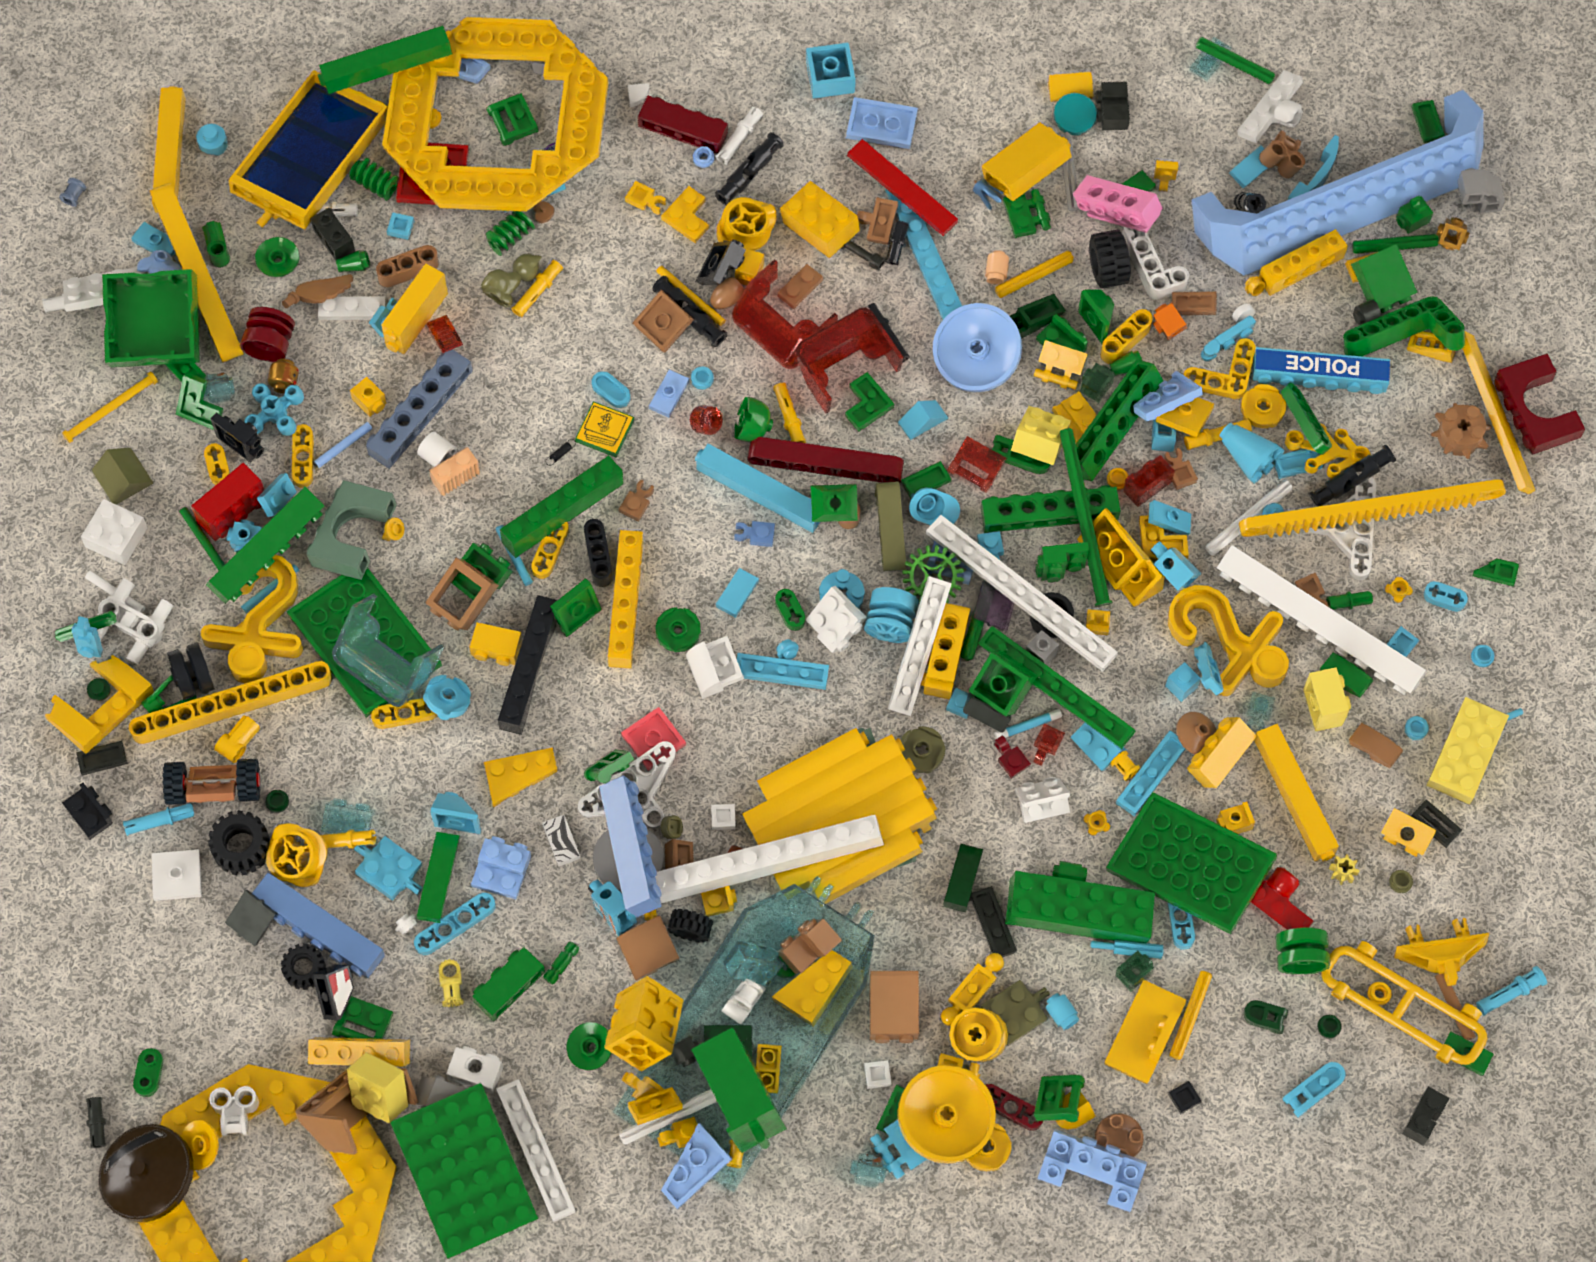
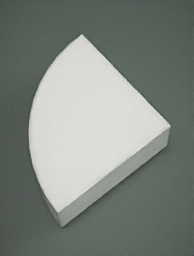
M649 83L628 85L630 107L638 106L649 94Z

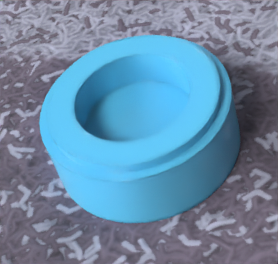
M703 366L694 369L691 374L693 386L701 390L709 388L713 384L712 371Z
M1414 716L1407 720L1404 730L1410 739L1421 740L1427 735L1429 725L1424 718Z

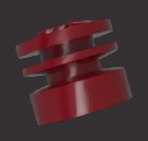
M252 308L248 315L249 319L246 322L247 329L243 332L240 342L241 350L252 358L262 361L276 362L278 359H285L289 348L288 340L292 337L295 321L288 314L274 308Z

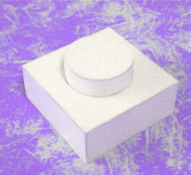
M735 804L711 805L712 830L736 829Z
M888 1060L864 1063L867 1089L891 1086Z

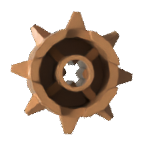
M1453 403V407L1449 408L1445 414H1435L1440 426L1437 431L1431 433V436L1437 437L1441 447L1444 448V454L1452 452L1455 456H1465L1466 459H1470V454L1477 448L1487 449L1489 447L1483 436L1486 431L1492 429V426L1486 425L1485 418L1478 407Z

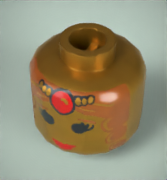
M278 359L270 366L267 382L274 388L275 392L284 394L288 386L297 384L299 370L293 361Z

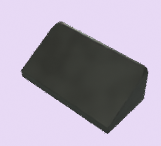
M969 692L963 712L1003 733L1011 721V715L1005 717Z

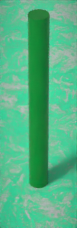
M187 507L182 508L179 511L219 571L225 563Z

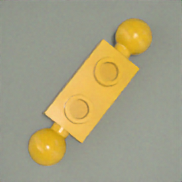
M989 954L985 959V967L977 963L949 997L948 1002L953 1006L947 1007L941 1012V1020L945 1025L951 1026L955 1017L960 1012L974 1008L994 984L997 977L992 973L1000 971L1004 966V959L1000 954Z

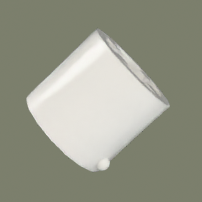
M431 432L421 442L417 455L435 467L455 455L457 448L436 432Z

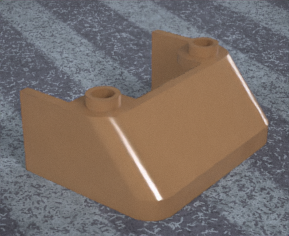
M399 1068L404 1072L408 1104L416 1105L418 1099L407 1069ZM345 1070L298 1107L296 1115L298 1121L325 1150L354 1155L358 1152L350 1128L369 1113L352 1105L347 1070Z

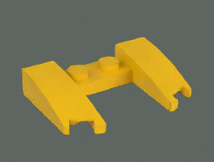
M111 655L109 660L97 663V661L90 663V667L118 692L88 719L57 695L52 697L51 702L54 703L51 713L45 714V718L85 754L137 709L143 700L154 693L150 682L114 655Z

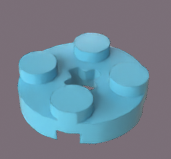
M841 569L829 574L821 582L819 587L820 601L831 587L836 586L838 589L846 590L847 598L858 609L862 606L865 590L863 583L856 575Z
M439 675L432 678L423 695V700L429 709L442 720H449L450 718L463 715L468 709L471 697L470 689L462 680L456 677L454 679L446 678L447 675ZM443 694H445L446 696L451 695L452 698H451V699H447V698L444 697Z

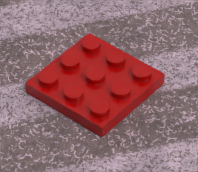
M428 142L427 146L447 147L446 166H467L468 145ZM400 167L396 195L397 203L436 205Z

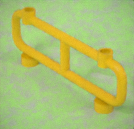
M1361 941L1356 949L1350 946H1339L1330 953L1331 966L1329 969L1321 972V977L1324 983L1333 989L1331 992L1332 996L1340 1001L1347 997L1437 1052L1435 1057L1444 1064H1448L1451 1060L1460 1065H1468L1479 1057L1488 1039L1485 1028L1477 1022L1482 1015L1478 1008L1465 1003L1462 1010L1459 1011L1373 960L1377 949L1365 941ZM1340 956H1350L1406 990L1405 995L1393 1013L1355 992L1346 983L1337 981L1331 976V970ZM1415 996L1477 1033L1478 1039L1467 1055L1458 1054L1452 1047L1438 1042L1401 1019Z

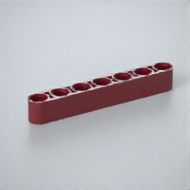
M758 437L750 441L747 461L753 465L879 483L899 482L900 484L904 460L897 456L766 437Z

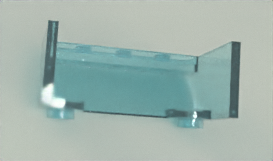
M372 594L352 605L333 648L332 656L340 667L395 707H400L407 703L432 675L445 646L440 644L427 653L414 658L412 663L408 662L377 639L380 633V625L369 614L377 597L375 594Z

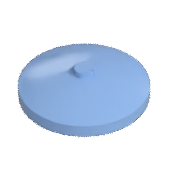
M984 303L968 304L952 311L940 323L933 340V357L941 375L956 388L968 392H985L1005 383L1017 369L1022 354L1021 335L1014 321L1003 310Z

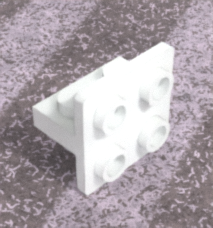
M1048 777L1043 782H1027L1015 788V793L1020 801L1024 823L1070 813L1068 803L1070 792L1060 778Z

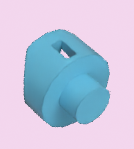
M206 124L197 132V143L202 152L210 155H221L227 149V137L221 126Z

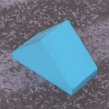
M936 400L918 401L898 423L908 438L912 440L947 420L948 416Z

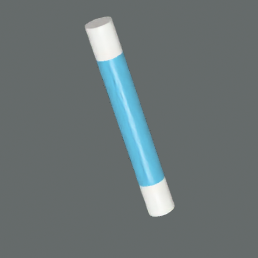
M1056 709L1007 727L1003 733L996 731L994 734L996 739L1002 735L1007 738L1062 717L1060 709Z

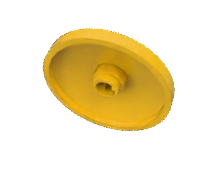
M935 1066L920 1072L908 1083L900 1097L898 1122L903 1137L914 1151L934 1162L957 1163L973 1157L988 1142L995 1126V1106L989 1090L977 1076L956 1066Z

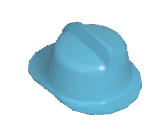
M927 487L919 489L915 494L912 493L909 511L914 519L932 525L940 515L952 524L959 518L960 505L956 498Z

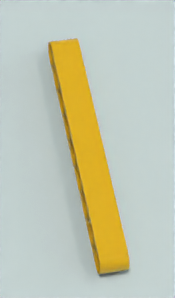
M171 183L149 190L182 270L192 269L197 274L198 307L222 363L244 355Z
M323 661L313 662L136 717L129 723V731L135 742L146 744L326 688L332 682V674L327 663ZM319 672L326 673L322 678L315 677ZM297 679L304 680L300 685L293 684ZM274 686H281L279 691H271ZM252 693H259L255 699L248 698ZM229 700H236L234 705H226ZM207 707H214L209 713L203 712ZM184 714H191L189 719H181ZM162 721H169L164 727L158 726ZM139 728H146L144 733L136 734Z

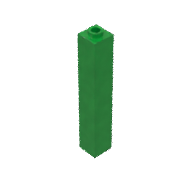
M442 25L320 64L321 74H318V79L321 87L326 86L328 94L452 55L450 42Z

